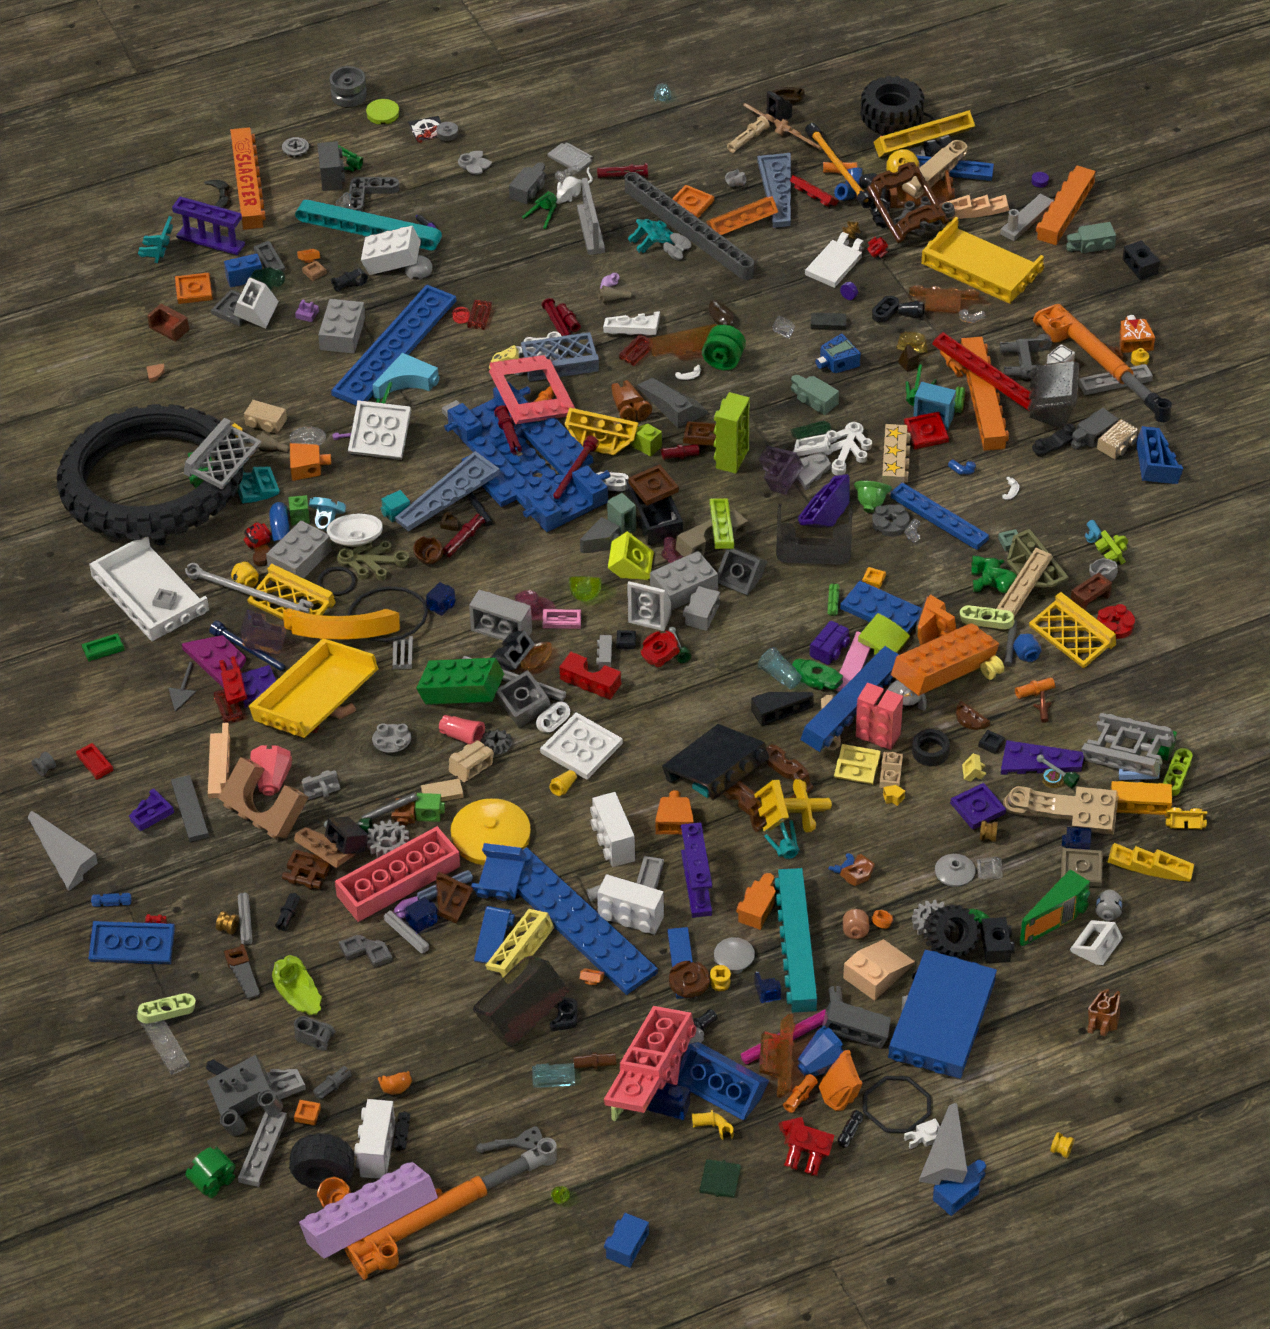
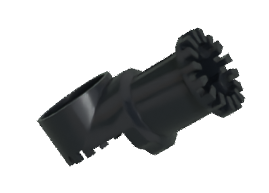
M357 268L351 272H345L337 278H332L331 284H333V289L336 292H340L341 289L347 286H362L367 282L368 275L361 268Z

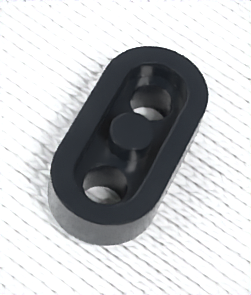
M885 296L872 309V319L879 323L886 322L898 310L899 299L895 296Z

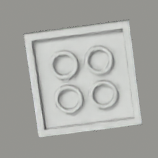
M357 401L348 448L349 454L402 460L411 407Z
M575 713L540 748V752L587 780L623 744V738Z

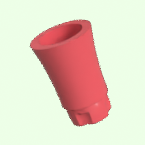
M444 715L439 723L440 733L446 734L448 737L471 745L477 740L481 742L483 733H485V724L480 721Z

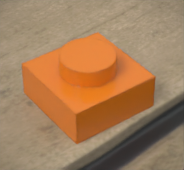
M315 249L297 252L298 259L303 260L305 263L314 262V259L320 258V252Z
M584 968L580 972L579 979L585 980L586 984L597 985V982L603 981L605 972Z
M300 1100L294 1115V1121L315 1125L321 1110L320 1103Z

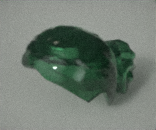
M271 267L255 269L251 274L252 279L266 284L270 291L275 286L279 287L285 282V274L280 269H273Z

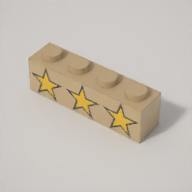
M885 424L882 483L891 486L892 489H895L901 483L908 482V471H905V469H909V458H906V456H909L910 446L906 445V443L910 444V433H907V425Z

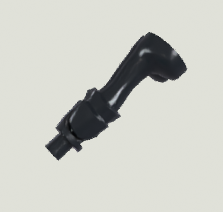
M868 173L859 178L860 187L866 189L870 186L877 174ZM887 188L882 189L880 200L889 214L890 202L887 201ZM874 203L869 208L873 221L876 222L877 226L887 228L886 222Z

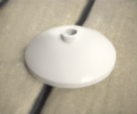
M367 514L345 515L333 520L327 526V534L333 542L349 547H358L370 543L383 530L382 522L378 518Z

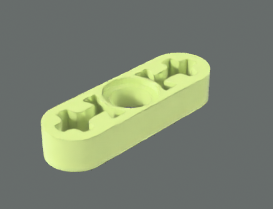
M971 605L964 606L960 610V618L964 624L973 623L976 626L997 629H1010L1014 625V615L1008 610ZM985 615L992 616V618L989 620L982 619V617Z
M184 993L142 1003L138 1007L137 1018L140 1022L149 1024L190 1014L194 1011L196 1000L191 994ZM169 1006L172 1010L164 1011L161 1007Z

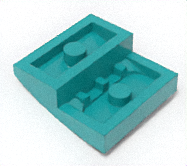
M253 467L252 473H244L242 482L238 485L237 490L242 503L268 499L278 495L280 492L271 467Z

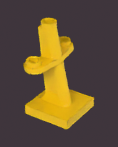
M795 779L793 782V790L797 798H784L779 780H772L754 794L755 798H761L762 807L758 811L760 817L765 816L767 825L763 827L764 832L773 830L789 818L788 813H801L804 831L812 832L816 828L812 812L830 810L832 806L830 798H808L806 783L800 779Z

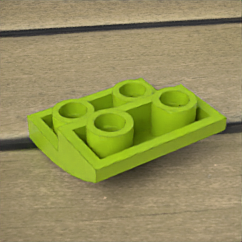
M879 613L875 615L858 636V642L873 648L874 655L884 646L898 654L910 639V635L904 629Z

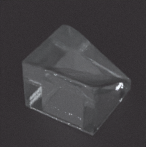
M779 315L772 328L774 332L790 338L795 325L792 321Z
M989 857L977 860L979 880L1003 878L1001 858Z

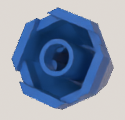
M826 1026L820 1028L798 1058L799 1065L797 1067L804 1076L811 1074L815 1077L827 1073L831 1065L843 1052L842 1042L830 1028H826Z

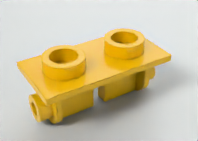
M1171 808L1165 814V817H1169L1166 818V826H1169L1171 829H1184V822H1188V829L1202 830L1207 825V821L1203 820L1206 818L1207 811H1202V809L1198 808L1190 809V811H1182L1181 808Z

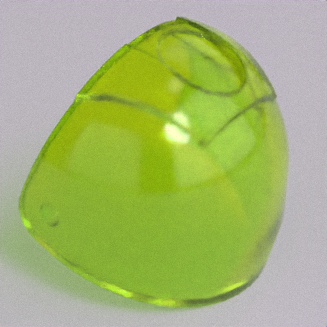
M571 576L569 577V589L576 599L591 601L601 590V578Z

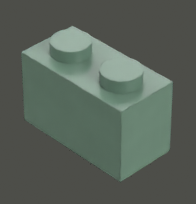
M623 493L607 501L608 520L620 526V535L627 531L630 534L636 531V505Z

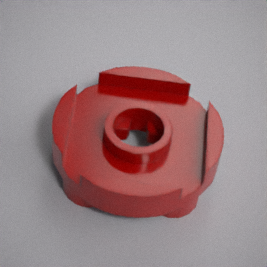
M1117 604L1116 606H1109L1098 611L1097 620L1116 634V639L1125 638L1132 633L1135 617L1126 609L1125 605Z
M666 631V633L654 632L642 643L644 647L641 650V655L648 664L661 667L679 653L678 640L670 631Z

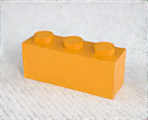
M1111 782V790H1116L1119 796L1117 813L1165 815L1166 811L1171 809L1172 784Z

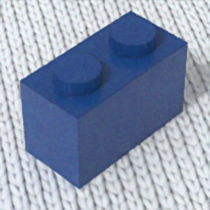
M258 254L224 261L225 275L230 288L246 284L249 277L257 281L263 280L262 264Z
M625 1213L621 1220H617L613 1235L611 1237L608 1236L605 1241L606 1258L630 1268L649 1235V1222Z

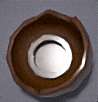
M422 536L415 541L413 546L415 556L424 564H435L442 558L444 552L442 543L435 537L427 538Z

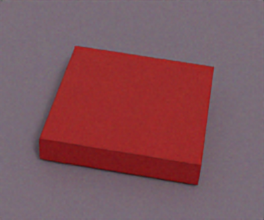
M939 411L904 419V425H907V432L910 433V440L914 450L949 442V437Z

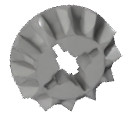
M289 138L282 144L283 153L287 154L288 157H301L302 154H307L309 144L303 138Z

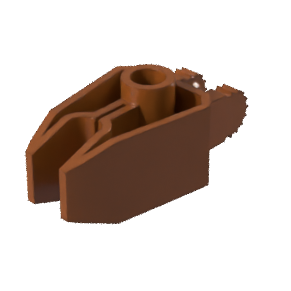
M1109 989L1101 991L1088 1008V1033L1093 1034L1097 1028L1100 1029L1101 1036H1106L1108 1031L1117 1030L1120 1017L1119 991L1110 997Z

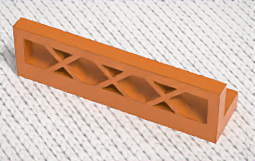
M768 196L706 222L713 230L723 235L778 213V209L773 196Z

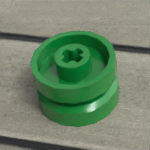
M717 325L713 327L702 348L704 360L710 366L719 370L735 368L746 347L744 335L732 326Z

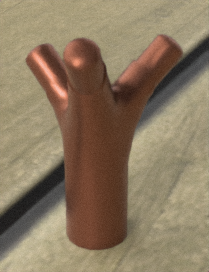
M1041 691L1040 705L1034 704L1033 707L1040 711L1041 722L1046 723L1049 721L1048 707L1052 703L1050 701L1048 703L1045 702L1044 691Z

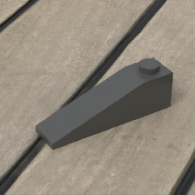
M650 378L637 385L677 428L686 425L688 421L692 422L708 414V411L698 401L654 378Z

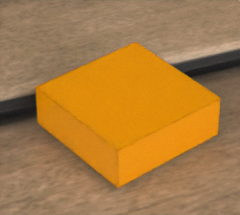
M868 567L862 582L880 589L886 577V572Z

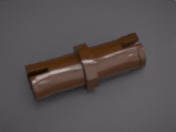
M593 1052L592 1055L574 1056V1069L591 1067L598 1069V1067L616 1065V1053L597 1054Z

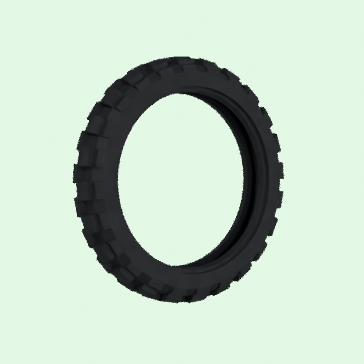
M151 404L145 408H138V406L128 408L120 414L115 412L106 416L102 422L96 421L87 427L84 434L80 433L72 441L68 450L65 451L57 469L56 478L63 506L79 523L82 522L88 529L100 534L103 532L106 536L121 539L123 536L130 540H141L142 537H151L152 540L165 538V535L174 533L178 535L187 532L189 527H198L207 522L210 515L215 516L237 492L238 485L242 482L244 465L223 489L204 480L203 483L188 494L157 505L124 506L98 497L87 487V478L97 462L111 451L134 441L159 437L179 438L200 445L221 422L217 418L209 414L206 415L203 411L191 407L185 409L181 405L169 404L168 407L160 404ZM230 433L228 437L229 439H235L236 435ZM240 443L231 444L232 449L241 448ZM220 445L218 448L219 450H226L228 446ZM236 453L234 457L242 458L243 453ZM230 454L221 455L222 460L231 459ZM213 456L215 461L219 460L218 456ZM227 464L224 467L225 469H233L234 465ZM213 466L212 471L222 470L221 466ZM224 475L214 476V478L222 482Z

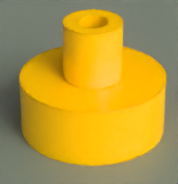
M1138 348L1132 352L1131 363L1134 366L1148 364L1149 354L1143 348Z

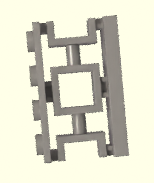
M1100 713V721L1096 725L1098 731L1102 733L1098 741L1088 739L1087 743H1084L1082 752L1085 761L1158 777L1160 773L1159 765H1162V759L1157 753L1161 745L1171 747V743H1174L1175 737L1172 729L1166 726L1153 725L1149 722H1139L1131 718ZM1112 730L1118 731L1116 736L1111 735ZM1125 737L1138 740L1134 749L1121 747ZM1148 738L1154 739L1152 744L1147 743ZM1107 742L1112 743L1110 749L1104 748ZM1142 751L1148 752L1146 757L1140 756Z

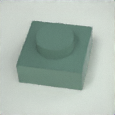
M1016 529L998 534V539L1005 551L1010 550L1013 536L1018 534Z

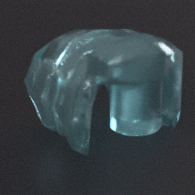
M657 84L653 95L655 101L658 95L660 101H665L666 95L670 101L671 90L667 84Z

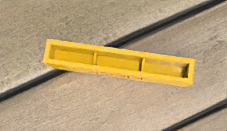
M969 110L881 136L874 141V145L880 158L900 149L923 145L924 141L929 139H937V137L943 135L953 136L969 131L975 124Z

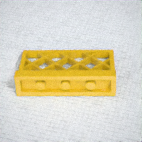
M272 563L267 568L268 574L256 588L265 593L278 591L279 598L285 600L293 598L296 604H298L296 597L300 596L307 597V600L313 604H322L320 609L313 611L312 608L310 609L309 614L323 615L328 607L332 608L336 603L333 592ZM270 580L277 583L275 587L266 588ZM291 589L292 594L282 596L281 590ZM250 596L247 599L249 604L284 620L283 613L281 612L288 608L280 607L273 609L270 607L271 602L265 600L258 602L255 600L257 597Z
M1062 592L1055 596L1056 600L1029 622V627L1082 668L1089 665L1108 647L1112 649L1116 645V634ZM1057 608L1061 611V616H1050V612ZM1064 620L1074 621L1075 626H1064ZM1040 621H1048V627H1039L1036 624ZM1050 621H1062V627H1050ZM1062 631V638H1053L1050 635V632ZM1064 631H1075V637H1064ZM1077 631H1087L1089 637H1078ZM1091 641H1100L1103 645L1091 648ZM1064 642H1075V648H1066ZM1078 642H1089V648H1078ZM1078 653H1089V657L1083 661L1078 657Z

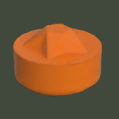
M876 910L872 916V922L880 928L887 929L891 926L893 917L887 911Z

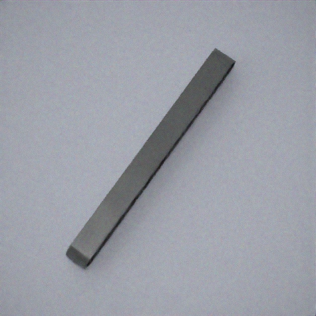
M629 172L625 175V192L739 278L743 280L753 278L754 260L638 173Z

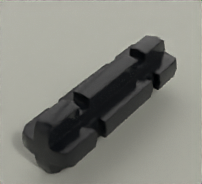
M857 1110L852 1112L851 1118L848 1119L842 1130L843 1133L837 1139L839 1146L848 1147L851 1142L850 1139L853 1138L859 1127L858 1124H861L863 1120L862 1112Z
M406 1111L399 1112L397 1117L394 1148L398 1151L405 1150L407 1146L406 1140L408 1138L410 1114Z

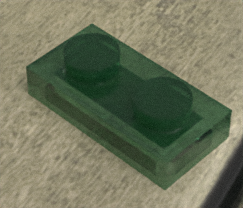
M824 420L791 429V434L796 439L808 438L812 435H824L827 431H831L830 423Z

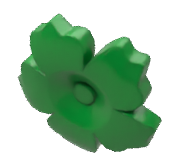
M969 909V914L973 913L976 916L974 921L981 923L982 919L990 918L981 910Z

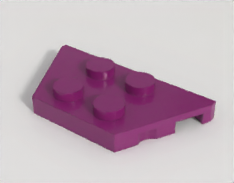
M223 635L182 644V649L223 688L222 670L219 661L224 660L226 662L227 670L233 669L231 663L232 656L236 657L240 669L246 663V657Z

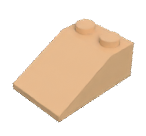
M883 939L857 951L844 963L843 978L875 1001L915 964V961Z

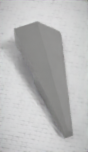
M31 811L28 820L31 822L36 835L40 838L46 853L53 865H55L67 890L70 891L83 881V874L97 864L96 853Z
M957 1103L949 1105L919 1182L939 1185L941 1179L959 1183L964 1181L967 1174V1166Z

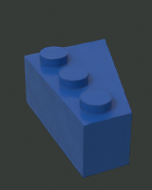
M1142 426L1136 441L1142 481L1178 484L1183 467L1177 463L1175 453H1171L1168 448L1169 443L1160 428Z

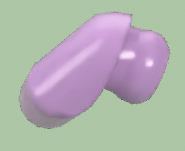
M612 273L604 277L600 289H602L603 285L607 287L616 285L620 279L619 275Z

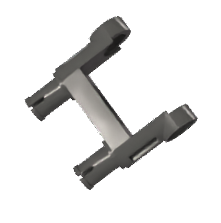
M1041 334L1036 338L1017 339L1016 342H1000V353L1016 352L1020 366H1004V374L1008 377H1020L1021 379H1043L1046 382L1055 381L1058 378L1056 367L1050 366V364L1032 365L1030 352H1043L1052 346L1051 336ZM1042 341H1048L1047 344H1039ZM1049 371L1054 372L1052 375H1046V374H1045L1046 372H1049Z

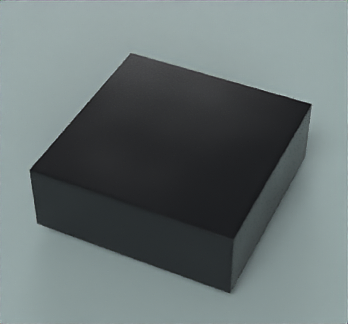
M617 630L616 649H635L636 631Z
M987 730L979 741L978 747L996 754L1005 742V737Z

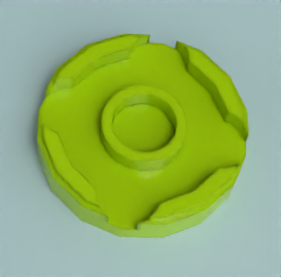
M389 99L375 100L367 106V118L375 124L384 122L385 124H390L399 117L398 104Z

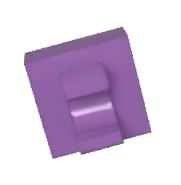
M302 300L295 313L296 318L312 322L319 312V307L314 305L313 302L309 304Z

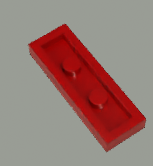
M792 175L790 182L795 184L794 187L800 191L806 190L808 196L814 199L818 197L821 199L820 203L828 207L830 204L837 205L839 201L837 198L804 179Z

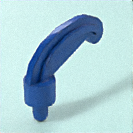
M847 853V860L841 866H829L828 869L840 874L842 868L854 863L853 855Z

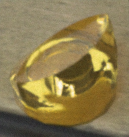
M904 332L899 336L897 349L904 350L906 345L909 344L916 352H927L926 337L923 334Z

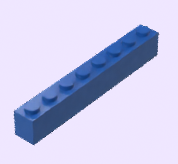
M884 646L804 727L800 740L819 752L825 746L829 747L834 737H839L844 727H848L854 717L857 716V698L866 684L870 683L884 688L885 685L888 686L892 682L893 676L891 672L896 656L899 654Z

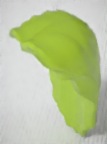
M288 955L284 959L275 962L272 978L281 996L297 1011L306 1012L308 1015H317L318 1011L321 1010L322 997L318 993V989L315 987L314 981L309 976L302 961L296 956Z

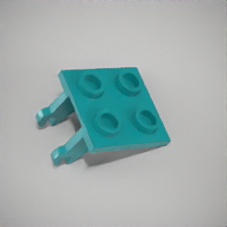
M171 216L168 217L161 235L144 236L142 242L144 245L155 246L140 247L138 251L139 256L155 257V263H158L160 257H164L166 251L164 246H168L171 238L168 234H171L173 229Z
M637 219L636 223L639 226L628 238L630 243L632 241L636 243L642 236L648 233L642 244L637 246L638 253L640 251L642 253L646 252L655 242H668L675 245L670 238L673 232L667 228V225L662 221L656 222L649 219Z

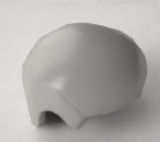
M418 255L416 264L405 266V274L410 279L418 277L421 280L428 277L432 272L431 261L421 255Z
M1105 558L1096 560L1089 566L1090 576L1092 577L1099 572L1109 581H1113L1118 573L1117 564L1115 561Z

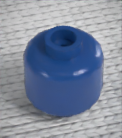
M1021 634L1014 641V650L1021 661L1032 662L1039 657L1041 646L1033 634Z

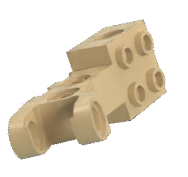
M1018 786L1013 788L1004 798L1003 806L1007 812L1013 814L1049 817L1051 819H1069L1072 821L1074 831L1114 835L1119 796L1116 790L1077 787L1076 796L1034 791L1031 788Z

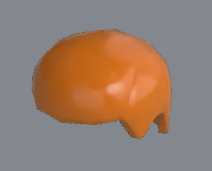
M409 1071L392 1076L378 1077V1081L385 1093L398 1095L409 1088L412 1078Z
M331 1177L325 1179L320 1184L317 1197L324 1208L330 1203L343 1199L345 1195L351 1193V1189L344 1180Z

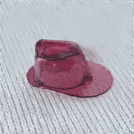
M524 590L515 595L514 601L531 606V618L533 620H543V609H555L552 601L539 597L533 590Z

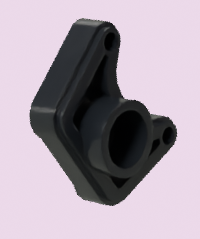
M552 996L551 1005L557 1008L558 1016L550 1022V1029L558 1031L575 1028L577 1026V1001L573 998Z

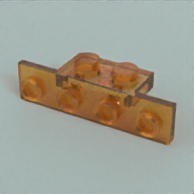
M914 285L909 287V295L926 296L925 310L960 313L961 299L979 300V292H976L974 289L961 291L958 288H948L947 290L937 286L924 288L921 285Z
M717 324L649 338L652 356L668 352L682 355L689 349H692V351L702 350L709 332Z
M790 1013L781 1020L780 1035L769 1032L761 1034L759 1073L778 1078L777 1097L779 1098L788 1093L793 1085L791 1071L794 1065L792 1051L794 1049L793 1032L795 1030L794 1014Z

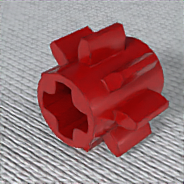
M874 237L868 242L870 246L867 250L874 258L877 256L882 258L888 252L886 248L889 246L882 237L878 239Z

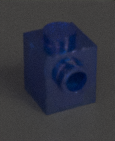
M439 582L426 595L427 608L442 616L449 608L455 605V590L451 586Z
M1067 827L1066 835H1062L1061 847L1090 850L1091 828Z
M424 896L405 908L406 922L418 934L437 922L438 909L433 902H429Z

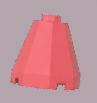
M261 745L251 751V760L264 768L257 782L259 792L266 796H272L280 791L292 766V756L289 750L280 746H272V749H267V746Z

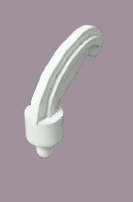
M697 365L693 372L685 374L677 372L675 375L676 378L681 380L694 379L699 376L701 368L700 365Z
M1007 477L1008 484L1012 487L1008 494L1002 496L1004 500L1012 499L1019 491L1018 482L1014 478Z

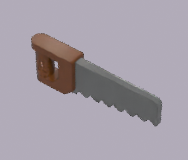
M244 944L223 951L227 965L233 970V974L238 979V983H240V987L245 992L247 1000L260 996ZM241 954L243 955V956H241V957L231 958V957H234V956H237V955H241Z

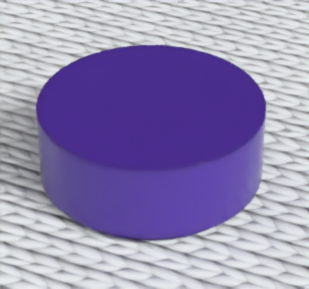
M1036 172L1032 175L1031 182L1036 187H1045L1048 185L1049 176L1044 172Z
M846 282L840 288L842 296L847 300H852L858 295L857 287L851 282Z

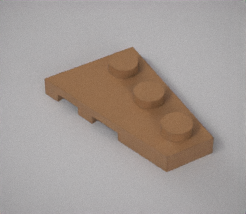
M306 827L295 833L294 841L336 868L356 855V853L343 854L336 847L337 843H331L325 835Z

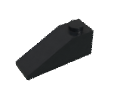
M766 692L751 698V711L761 727L811 709L814 705V694L812 692Z

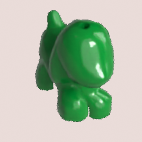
M972 556L971 574L978 575L982 573L981 578L973 580V592H980L983 586L989 585L997 588L1000 593L1005 594L1015 581L1017 575L1013 571L1000 568L1004 563L1002 559Z

